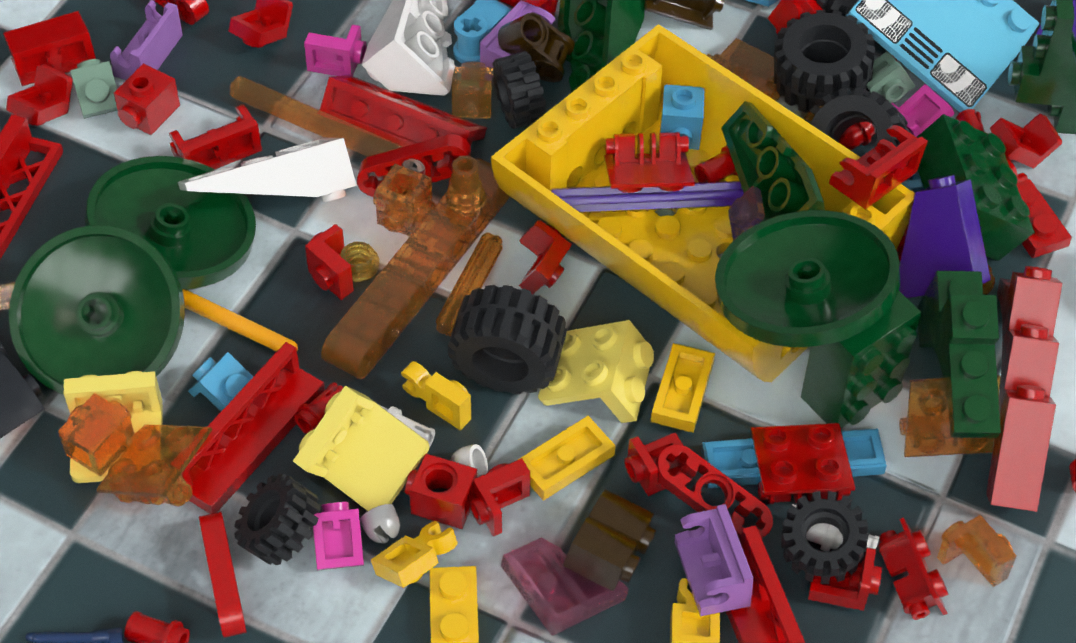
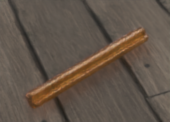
M237 76L234 82L230 84L229 88L231 89L230 95L232 98L321 137L344 138L346 148L367 157L402 147L400 144L243 76Z

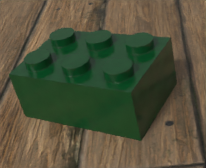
M945 114L941 115L917 136V138L923 137L928 141L918 167L924 189L930 187L928 180L937 177L954 175L956 182L971 179L987 257L999 261L1035 233L1029 219L1030 210L1021 198L1016 185L1018 179L1009 167L1004 154L1006 152L1005 145L998 136L993 133L987 134L972 127L966 121H958Z
M898 291L897 297L887 313L868 329L839 342L811 347L800 397L826 424L839 423L840 428L849 423L851 425L859 423L867 416L870 409L880 402L889 403L903 388L902 380L905 370L910 363L909 355L912 344L918 335L916 330L921 311Z

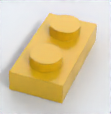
M673 343L652 409V423L694 433L714 365L715 353Z
M586 416L521 458L531 472L530 486L544 501L613 457L616 445L589 416Z
M476 566L435 567L430 569L431 643H479Z

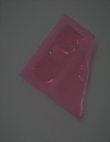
M541 537L504 554L500 566L551 636L626 599L629 589L624 583L619 582L615 590L611 591L564 567L563 564L567 555L560 547Z

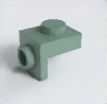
M886 51L874 60L872 80L867 83L866 87L870 93L874 91L882 95L890 103H895L916 87V85L902 65Z
M90 59L77 64L78 69L70 70L84 119L118 111L114 97L117 86L109 61L101 63L100 59Z

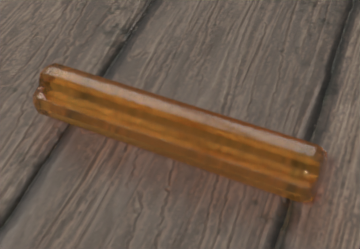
M489 232L481 236L436 319V330L439 333L451 337L463 298L466 295H470L472 290L482 288L503 249V241L500 236Z

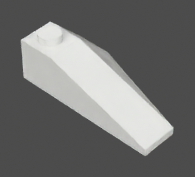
M392 0L368 43L362 66L372 79L382 83L389 91L445 96L450 92L455 73L454 60L447 55V47L452 44L451 34L445 31L443 21L449 16L447 0Z
M320 138L276 151V157L269 155L243 161L241 167H225L178 182L180 190L307 197L321 196L323 202L345 197V189L357 185L344 138Z

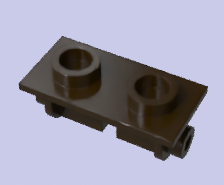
M645 0V11L709 30L713 29V13L715 11L720 12L724 6V0Z

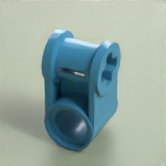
M476 0L470 8L458 16L454 21V32L457 36V41L453 47L455 59L465 65L479 64L480 42L512 8L497 0Z

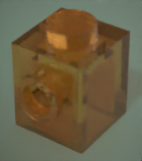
M94 393L83 405L77 406L71 412L67 422L58 430L66 456L101 477L136 439L131 422L132 416L128 409L116 400L108 402Z

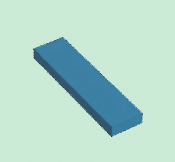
M878 428L841 431L853 477L885 474L887 465ZM752 438L702 442V458L738 485H757L758 482H761ZM713 483L707 484V488H720Z

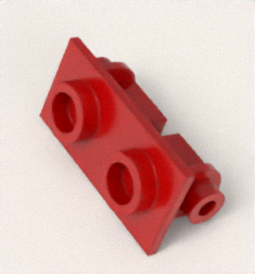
M903 517L899 520L904 531L898 534L894 530L882 533L879 536L880 543L878 545L879 552L891 577L908 571V576L893 582L903 605V610L906 614H911L912 619L919 620L930 614L929 608L937 605L942 614L946 615L948 613L941 598L949 595L938 569L929 571L924 558L932 555L921 530L912 532Z

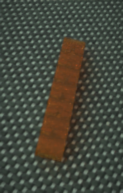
M475 158L469 164L468 169L459 176L330 332L321 351L322 360L358 379L365 378L509 199L510 196L498 186L493 175L491 163Z

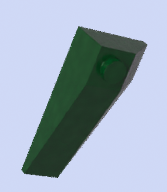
M560 0L559 31L568 35L575 44L573 52L566 57V61L570 62L572 69L569 77L571 93L635 43L644 21L645 0Z
M745 101L721 129L754 224L757 225L770 218L793 212L825 210L824 201L812 169L752 103Z

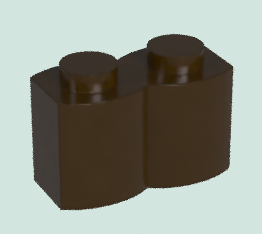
M605 489L574 538L563 566L611 591L615 590L620 580L629 583L641 560L640 557L635 555L636 552L645 555L657 530L650 527L655 514Z

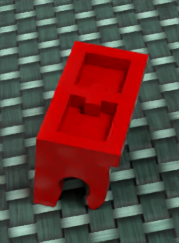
M79 11L3 33L12 56L11 60L22 86L35 83L36 69L39 65L46 64L65 74L69 73L70 70L78 69L77 64L83 61L96 59L89 31Z
M242 104L235 107L240 116L236 117L235 122L208 130L206 131L207 133L186 141L182 139L177 130L170 132L169 136L173 141L170 143V148L175 157L192 160L213 169H218L262 151L258 123L253 119L246 106Z
M892 125L886 129V132L898 139L900 145L896 147L892 142L882 139L877 143L876 147L859 159H843L839 164L844 169L833 173L828 184L866 210L917 172L928 142L923 137L917 138L904 128Z

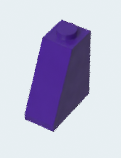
M954 175L937 177L928 180L930 187L915 192L900 262L899 291L906 298L924 296L937 271L982 272V284L991 280L971 179L956 182Z

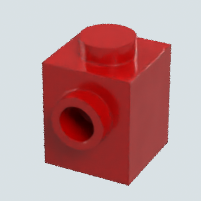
M144 63L114 92L120 120L126 126L132 129L137 128L149 135H152L180 106L175 78Z

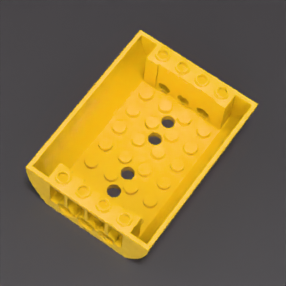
M658 24L492 155L493 175L498 186L511 198L548 225L554 227L571 242L758 379L764 382H772L808 347L772 345L756 340L739 331L723 314L718 302L715 283L716 269L720 260L718 255L724 253L726 248L739 235L755 226L748 206L670 209L675 213L672 216H660L655 212L658 209L579 212L550 190L553 188L610 186L604 155H606L605 138H613V134H634L635 154H637L638 133H643L644 153H649L650 133H655L656 153H659L664 86L680 85L702 87L705 90L704 118L699 150L689 149L688 152H685L695 183L699 182L696 179L694 168L696 165L704 163L721 153V149L727 145L721 127L747 101L759 110L812 169L824 201L825 211L846 213L870 222L889 237L895 249H897L908 226L915 193L900 184L865 210L828 184L833 173L844 169L839 164L840 161L845 158L857 160L860 156ZM732 174L719 182L739 181V178Z

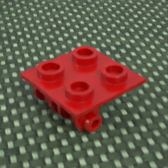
M680 132L659 133V153H656L655 133H650L649 153H644L643 133H638L637 154H635L634 134H613V138H605L606 155H604V161L611 189L618 188L619 191L633 193L647 187H659L664 191H679L684 186H695L685 152L689 151L688 136H680Z
M839 423L751 427V435L761 482H758L759 500H767L768 504L790 502L791 494H793L795 503H797V500L802 497L803 493H807L808 501H810L812 492L820 491L821 499H827L828 491L837 493L836 501H841L843 496H850L851 491H855V484Z

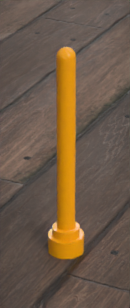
M182 289L186 309L276 352L285 342L296 347L298 351L295 341L186 289Z

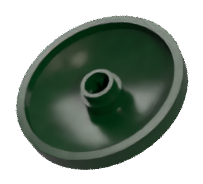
M148 156L123 162L105 172L96 181L87 200L85 226H112L132 232L155 246L170 262L180 281L181 288L194 289L212 285L226 279L245 263L252 249L256 232V219L252 205L245 194L180 190L179 181L202 175L215 169L202 163L179 157Z
M799 211L770 218L739 235L722 254L716 269L715 283L720 308L729 322L739 331L756 340L772 345L815 347L848 339L879 321L887 313L897 297L900 287V266L894 244L882 230L870 222L853 215L835 211Z
M102 225L84 226L68 230L50 239L37 249L20 271L12 290L9 305L10 333L18 356L38 381L63 395L64 379L80 378L85 375L126 374L131 371H155L157 377L167 366L178 347L185 319V303L181 284L175 270L166 257L155 246L134 233L121 228Z

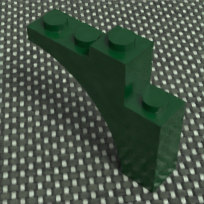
M1052 0L1051 5H1044L1041 16L1042 35H1035L1033 46H1021L1017 62L1011 61L1008 71V85L1014 86L1015 102L1048 105V116L1054 117V129L1057 133L1076 135V37L1073 32L1075 20L1073 0Z
M937 271L917 307L921 311L918 323L919 347H933L937 354L946 390L950 438H997L1001 434L995 351V344L999 340L996 295H983L982 272Z

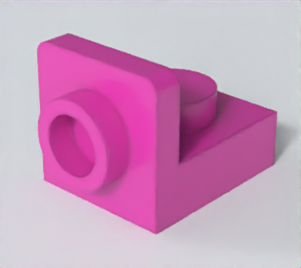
M352 24L346 39L309 32L304 42L307 71L334 76H353L357 64H362L367 49L366 41L361 40V27Z
M349 502L322 504L321 513L314 514L319 519L317 525L313 526L317 570L364 566L359 509L349 510Z

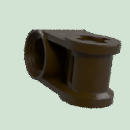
M527 13L503 25L498 32V43L501 49L510 55L526 51L531 56L532 62L534 61L536 73H539L541 80L555 83L563 79L565 72L563 68L567 55L573 52L575 46L573 40L568 35L557 30L536 13Z

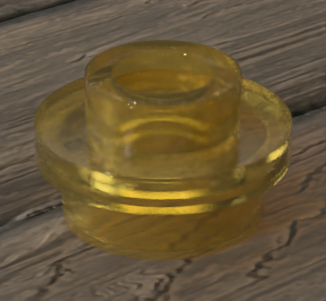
M352 242L342 249L340 256L351 265L353 281L368 280L378 272L380 266L379 256L369 244L365 242Z

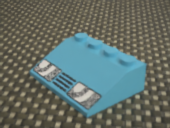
M857 0L846 15L857 18V24L863 23L868 28V34H872L873 39L959 113L966 109H973L1017 56L1021 46H1025L1040 24L1013 0Z

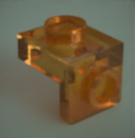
M481 62L462 63V67L454 68L452 77V115L460 118L488 119L491 117L494 82L492 69L494 68L485 67V64Z
M981 515L967 523L958 521L946 529L941 536L943 541L937 555L939 561L944 565L964 553L993 587L1008 579L1017 557L1008 539L1002 534L996 533Z

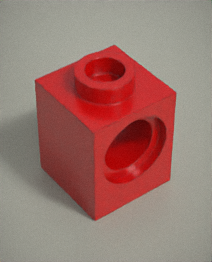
M425 454L419 469L410 472L405 486V494L410 495L411 514L463 529L471 510L469 500L474 498L473 479L477 478V468ZM437 488L447 489V490L444 491V492H434V491H432V490L437 489Z

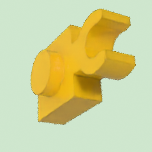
M414 361L401 372V375L408 379L402 385V388L411 396L420 397L425 400L428 410L460 431L471 420V394L468 393L461 383L455 380L449 381L437 372L431 376L423 366Z
M433 521L421 529L419 536L413 539L405 535L372 558L371 563L377 576L404 588L409 584L417 582L424 573L439 563L436 555L451 551L457 546L458 542L453 528L449 527L441 532L439 523Z
M682 578L678 586L677 603H673L671 609L670 643H720V613L700 616L693 594L687 588L688 580Z

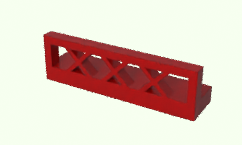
M351 75L329 77L318 113L321 116L401 147L448 134H455L465 138L471 147L472 141L484 139L487 130L484 126ZM451 151L445 152V155H450L453 160L459 158V155L453 156Z
M13 114L0 132V212L6 209L11 211L9 219L0 223V260L63 154L62 144L32 137L27 118ZM30 151L47 154L44 160L29 166L25 163V159ZM24 179L28 180L29 185L26 190L11 196L8 195L7 189L11 184Z
M285 342L171 465L180 496L209 514L217 513L296 425L295 415L298 414V407L303 403L309 404L325 390L323 381L299 368L296 347Z
M756 525L743 528L740 543L753 575L751 606L726 611L738 643H805Z

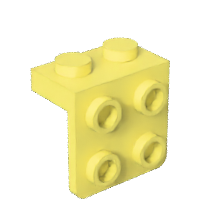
M630 320L569 330L566 333L553 381L549 382V386L540 389L538 398L545 406L601 398L621 423L637 421L640 405L645 397V385L649 369L654 360V350Z
M131 371L126 374L105 376L85 375L80 378L64 379V397L72 418L70 475L74 482L89 483L155 477L162 472L163 401L155 371Z
M344 386L342 391L336 393L327 403L325 415L317 427L304 436L299 445V453L293 462L306 472L324 477L369 511L380 505L393 503L405 486L410 472L418 467L425 454L429 451V443L368 396Z

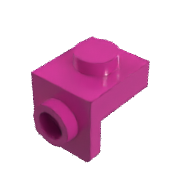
M926 84L900 107H897L893 102L891 103L905 117L908 122L906 127L916 137L941 115L945 114L952 117L955 114L953 108Z

